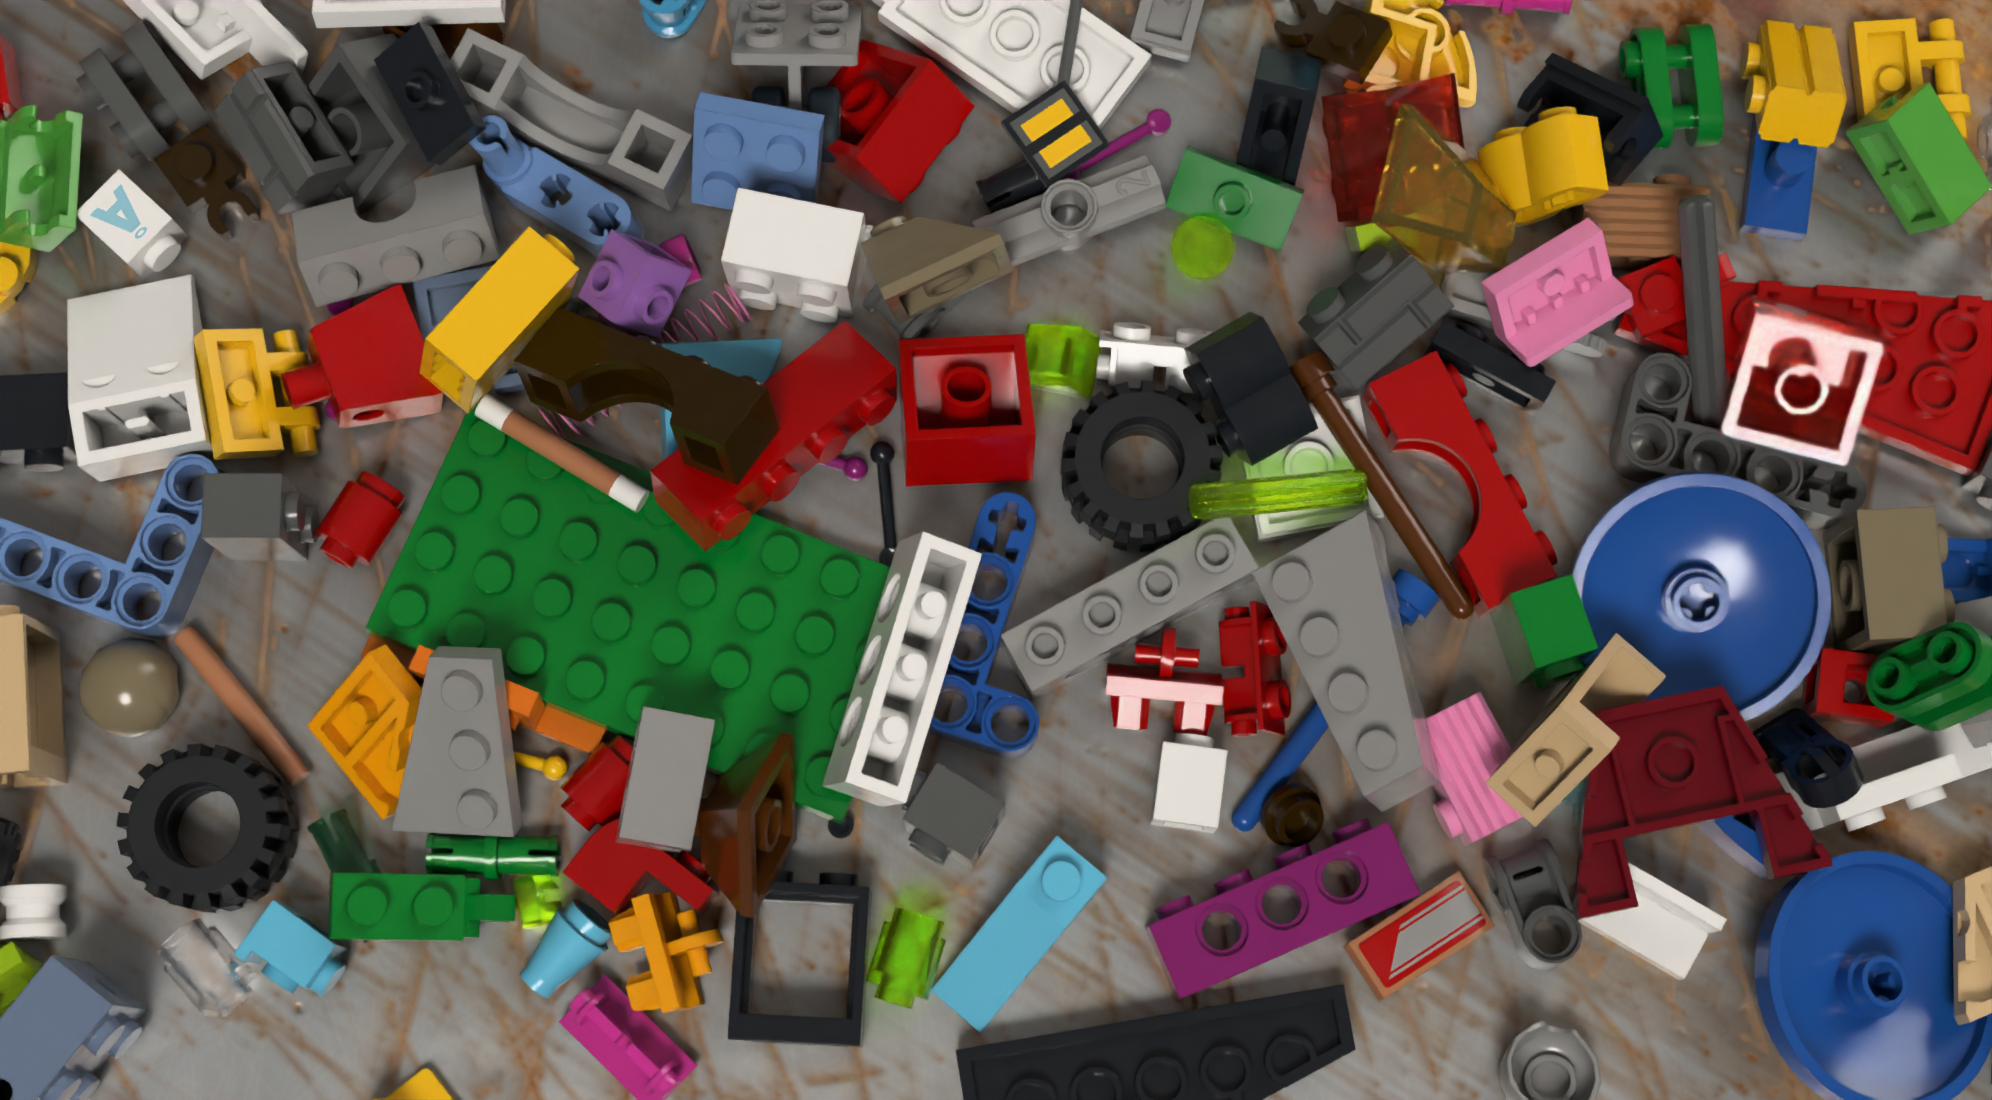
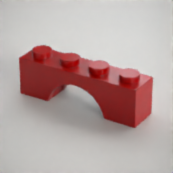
M1436 350L1370 382L1362 396V400L1391 453L1417 452L1432 456L1449 466L1464 484L1472 509L1471 527L1465 544L1450 562V565L1473 601L1474 611L1478 618L1481 619L1491 614L1510 593L1553 580L1557 576L1553 565L1557 564L1558 561L1555 550L1546 534L1542 530L1534 532L1523 512V509L1527 508V501L1518 481L1512 474L1504 476L1492 455L1497 452V445L1492 432L1483 419H1473L1463 401V398L1467 397V389L1459 371L1452 363L1444 365Z

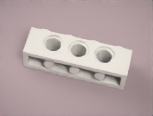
M924 531L898 541L822 786L881 807L907 802L981 560V553Z

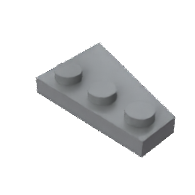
M438 646L428 659L392 831L514 837L522 827V816L501 648Z

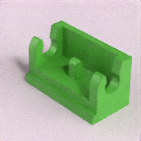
M1930 82L1916 86L1900 101H1898L1895 95L1890 96L1877 105L1857 124L1852 125L1845 131L1908 235L1952 225L1992 188L1990 181Z
M27 105L18 109L7 121L0 120V242L51 252L76 230L83 114L64 110L56 114L53 120L41 121L36 120L37 106Z

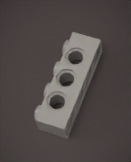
M1226 512L1001 634L1000 647L1032 702L1133 647L1136 643H1140L1162 631V628H1168L1254 580L1252 572L1258 570L1259 567L1229 514Z

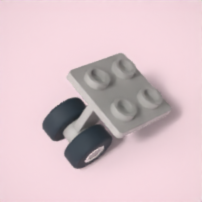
M754 0L749 5H740L731 47V63L733 65L788 66L789 106H786L784 90L778 86L755 87L752 92L751 101L825 115L821 162L835 163V157L826 147L833 144L837 139L841 140V93L836 87H813L808 94V106H804V66L858 65L862 7L849 6L843 0H818L812 5H787L783 0Z

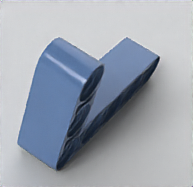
M197 454L182 455L170 462L163 473L125 564L0 518V583L147 638L160 639L168 637L177 631L184 621L214 549L213 546L201 538L203 498L194 502L187 501V487L194 478L204 475V473L225 472L206 457ZM185 533L187 542L183 553L174 560L164 561L161 551L166 539L173 534ZM41 548L43 558L38 570L31 575L22 576L20 564L24 555L32 549ZM100 570L102 576L100 588L92 596L81 599L78 591L80 580L89 571ZM158 591L161 597L160 609L152 618L140 621L136 611L139 601L147 593Z

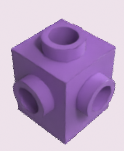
M611 229L578 297L599 313L596 318L603 321L608 327L631 335L633 330L659 338L692 270L658 245Z

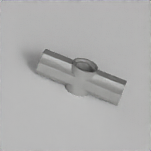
M1144 155L1081 180H1059L1049 186L1042 195L971 221V227L1000 233L1013 267L1058 249L1067 251L1079 249L1087 244L1092 236L1165 209L1166 201L1156 170L1147 155ZM1071 204L1079 207L1085 214V218L1077 225L1066 226L1058 223L1051 214L1057 207Z

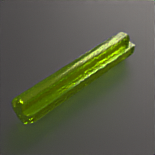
M1346 469L1194 484L1188 491L1189 512L1195 519L1210 520L1362 504L1367 499V477L1361 470Z

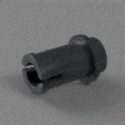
M1026 159L984 180L976 181L977 188L980 194H982L990 214L1026 201L1040 193L1044 194L1048 189L1043 185Z

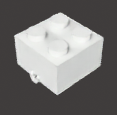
M738 188L721 263L728 284L746 306L761 310H774L776 303L801 308L800 314L802 316L826 323L836 322L838 316L853 319L867 260L860 243L872 238L870 231L874 226L867 224L866 227L864 213Z

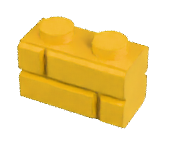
M1766 20L1759 27L1755 43L1746 42L1742 51L1739 75L1740 79L1748 80L1744 110L1746 113L1755 114L1757 131L1762 140L1790 143L1796 138L1800 145L1828 148L1835 141L1847 102L1835 34L1832 33V28L1803 25L1800 29H1795L1794 23Z

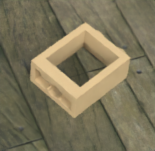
M0 605V789L14 790L68 784L61 633L41 623L38 616L20 613L19 606Z

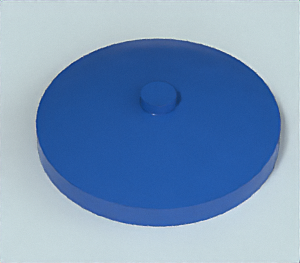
M1693 471L1669 474L1647 481L1624 493L1611 503L1587 530L1578 546L1569 575L1572 574L1598 645V649L1582 662L1586 665L1615 633L1619 634L1666 675L1664 680L1644 701L1723 685L1746 722L1775 707L1799 686L1818 658L1829 627L1831 614L1829 573L1821 549L1810 529L1797 513L1774 494L1752 482L1723 473Z
M1858 851L1838 855L1831 858L1833 866L1829 868L1797 874L1777 894L1766 913L1757 940L1754 970L1758 1004L1764 1024L1772 1042L1788 1067L1807 1087L1825 1100H1951L1959 1095L1979 1073L1991 1050L1992 1013L1962 1025H1958L1954 1018L1953 888L1925 866L1911 859L1881 851Z

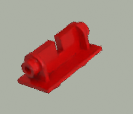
M1250 601V612L1249 607L1244 606L1225 608L1224 620L1218 622L1221 667L1244 666L1245 677L1222 679V684H1224V724L1231 725L1232 737L1257 735V726L1260 731L1283 736L1285 735L1284 718H1288L1291 713L1290 690L1286 681L1282 680L1280 655L1286 652L1287 642L1268 605L1257 601Z

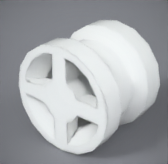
M20 884L0 887V902L6 907V921L0 926V940L47 941L67 938V924L60 919V905L67 899V885Z

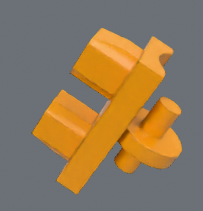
M674 892L656 895L647 893L631 898L633 907L613 917L608 922L614 945L619 952H630L644 947L650 971L627 978L625 987L631 1008L634 1011L661 1009L662 1013H668L704 1005L705 1002L698 977L712 972L706 949L724 942L721 930L713 929L701 932L695 909L680 913Z

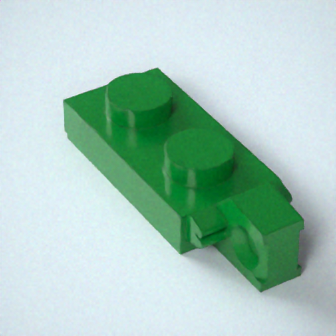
M331 873L328 940L463 941V938H479L480 922L508 923L509 921H515V895L480 894L481 879L465 878V875Z

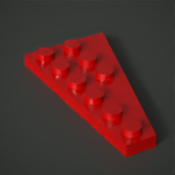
M1759 280L1757 283L1729 281L1730 285L1720 289L1727 380L1965 476H1970L1976 472L1992 430V301L1982 300V296L1958 295L1955 298L1918 295L1916 291L1819 284L1814 288L1783 285V282ZM1625 312L1621 314L1614 331L1615 335L1660 353L1673 354L1689 364L1686 323L1637 342Z

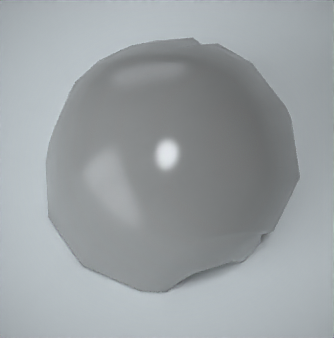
M1545 1021L1534 1022L1516 1034L1510 1040L1500 1063L1501 1088L1507 1100H1595L1602 1083L1597 1056L1586 1042L1580 1038L1579 1033L1575 1029L1547 1025Z

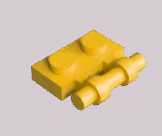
M1916 18L1853 22L1847 33L1858 122L1890 96L1895 95L1898 101H1900L1916 86L1923 84L1921 67H1927L1934 70L1936 94L1966 142L1968 140L1966 119L1972 113L1970 96L1962 93L1959 66L1965 62L1963 42L1956 40L1954 20L1944 18L1931 21L1928 24L1930 41L1918 42Z
M263 328L203 329L193 337L214 460L275 457L284 450L281 432L290 435L294 457H308L319 452L315 431L321 427L318 409L307 405L293 410L281 380V373L309 364L308 354L300 350L296 330H282L272 334L275 352H267ZM271 378L280 381L284 407H276Z

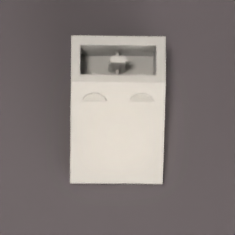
M191 274L67 299L68 409L78 467L99 482L164 469L168 467L170 462L182 455L197 454L207 459L214 458L193 337L203 329L194 277Z

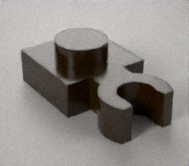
M1290 0L1294 14L1305 19L1297 25H1288L1277 20L1274 24V29L1279 41L1291 48L1307 46L1305 49L1306 56L1323 59L1322 69L1362 85L1393 36L1390 23L1338 1H1335L1326 15L1318 11L1313 0Z
M206 125L190 133L153 159L193 214L209 205L207 209L208 222L212 229L225 241L228 242L234 238L230 230L225 226V217L229 211L242 209L254 223L260 220L259 211L250 198L240 191L231 190V188L242 182L245 178Z

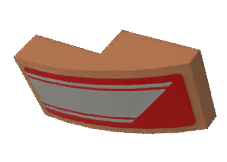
M1458 871L1343 947L1378 1001H1381L1493 928L1495 924L1460 871Z

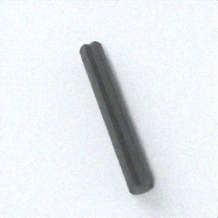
M1690 195L1681 198L1679 201L1678 221L1689 368L1692 375L1693 421L1695 424L1729 432L1730 420L1715 205L1713 198L1709 195Z

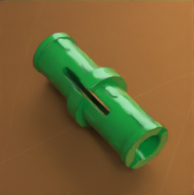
M429 833L427 836L426 848H431V853H425L427 874H484L486 880H500L502 874L559 876L561 862L556 861V856H561V840L559 835H552L551 837H499Z

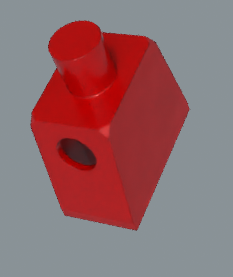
M401 284L392 286L314 326L309 331L308 349L313 363L281 373L282 384L293 410L328 399L335 420L341 428L441 412L444 396L443 392L419 373L424 340Z

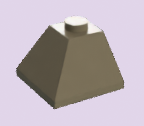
M898 216L884 221L870 231L872 238L860 243L884 300L898 324L1014 271L1000 233L921 216L909 221L906 220L905 216Z

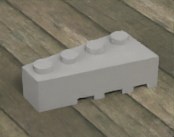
M1365 510L1252 572V575L1364 797L1381 812H1384L1440 782L1422 701L1417 693L1412 670L1414 665L1411 652L1404 636L1398 609L1400 604L1386 556L1388 552L1384 534Z

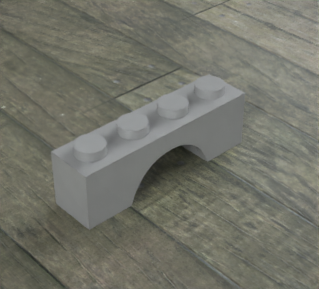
M469 28L466 30L450 61L481 118L488 115L501 117L508 125L509 131L513 136L672 211L692 173V134L637 108L629 111L619 110L593 101L548 76L524 54Z

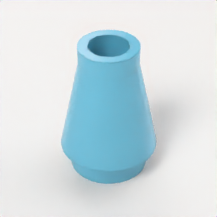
M574 899L566 909L558 907L531 959L519 973L520 977L536 993L545 998H550L561 985L608 950L605 942L611 937L609 924L595 910L580 900Z

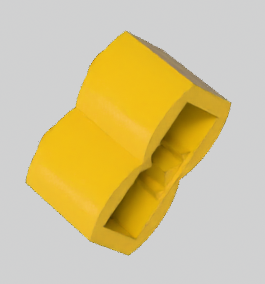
M1556 107L1541 112L1538 115L1539 121L1528 127H1511L1496 132L1494 134L1495 141L1477 151L1487 224L1512 227L1534 224L1558 214L1565 208L1587 203L1607 193L1609 188L1598 117L1577 114V110L1574 107Z

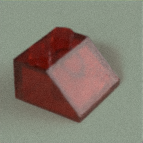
M1455 73L1360 87L1321 97L1324 114L1322 126L1328 143L1332 173L1331 192L1336 202L1338 222L1401 218L1471 197Z
M1752 296L1733 359L1719 434L1847 467L1885 347V342L1879 328Z

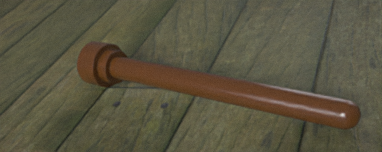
M1321 349L1298 360L1289 369L1308 404H1313L1450 615L1457 620L1468 619L1474 612L1473 601L1333 389L1337 386L1336 381L1332 377L1336 372L1335 368Z

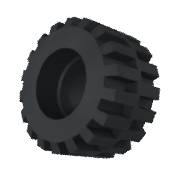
M1142 380L1140 388L1129 389L1128 381L1114 385L1113 393L1107 396L1100 391L1090 398L1089 407L1085 411L1080 408L1074 416L1072 427L1069 432H1066L1063 443L1060 475H1062L1065 501L1069 500L1072 506L1071 514L1078 524L1084 521L1090 527L1089 534L1099 541H1101L1103 536L1114 541L1113 548L1125 551L1127 545L1140 546V552L1154 551L1155 544L1165 542L1167 545L1180 538L1186 531L1190 533L1200 525L1204 514L1208 513L1214 501L1222 472H1220L1223 460L1222 445H1217L1216 443L1218 431L1212 419L1205 422L1201 416L1203 407L1194 398L1189 404L1181 400L1182 390L1169 385L1167 392L1154 390L1156 381ZM1130 436H1147L1163 443L1176 458L1178 463L1177 480L1171 489L1157 497L1139 499L1124 495L1109 483L1103 472V458L1106 451L1117 441Z
M198 743L188 744L187 751L183 753L171 749L160 754L163 764L156 767L148 763L138 772L145 781L139 789L129 785L123 796V799L131 801L132 804L129 813L118 812L117 827L126 829L127 838L117 842L120 854L130 857L133 862L126 868L135 880L146 884L144 890L156 898L168 901L169 904L200 912L216 913L218 909L234 911L244 908L243 901L247 899L258 901L268 894L264 886L270 880L277 883L280 882L287 872L280 868V865L285 856L294 857L297 847L296 844L289 842L290 832L299 830L298 817L290 814L288 806L294 804L288 790L280 787L278 782L281 779L272 770L262 766L259 761L229 747L215 744V747L212 748ZM211 792H224L232 797L239 811L240 830L238 838L230 852L221 860L205 867L194 866L186 860L179 846L178 828L180 820L189 805L199 797Z

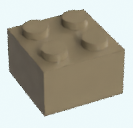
M1935 506L1856 510L1823 534L1825 561L1831 586V620L1834 649L1881 655L1883 652L1939 626L1954 622V597L1949 588H1944L1941 563H1944L1947 559L1948 538L1945 527L1942 524H1937Z

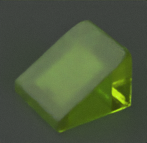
M1028 324L1025 342L1030 387L1077 398H1091L1096 378L1098 354L1101 353L1102 348L1099 347V337L1082 326Z

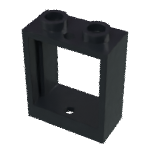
M780 870L763 902L853 907L846 1019L751 1014L758 911L754 918L741 916L736 910L728 1040L863 1048L872 890L870 887L858 886V875L819 873V884L793 883L794 872Z

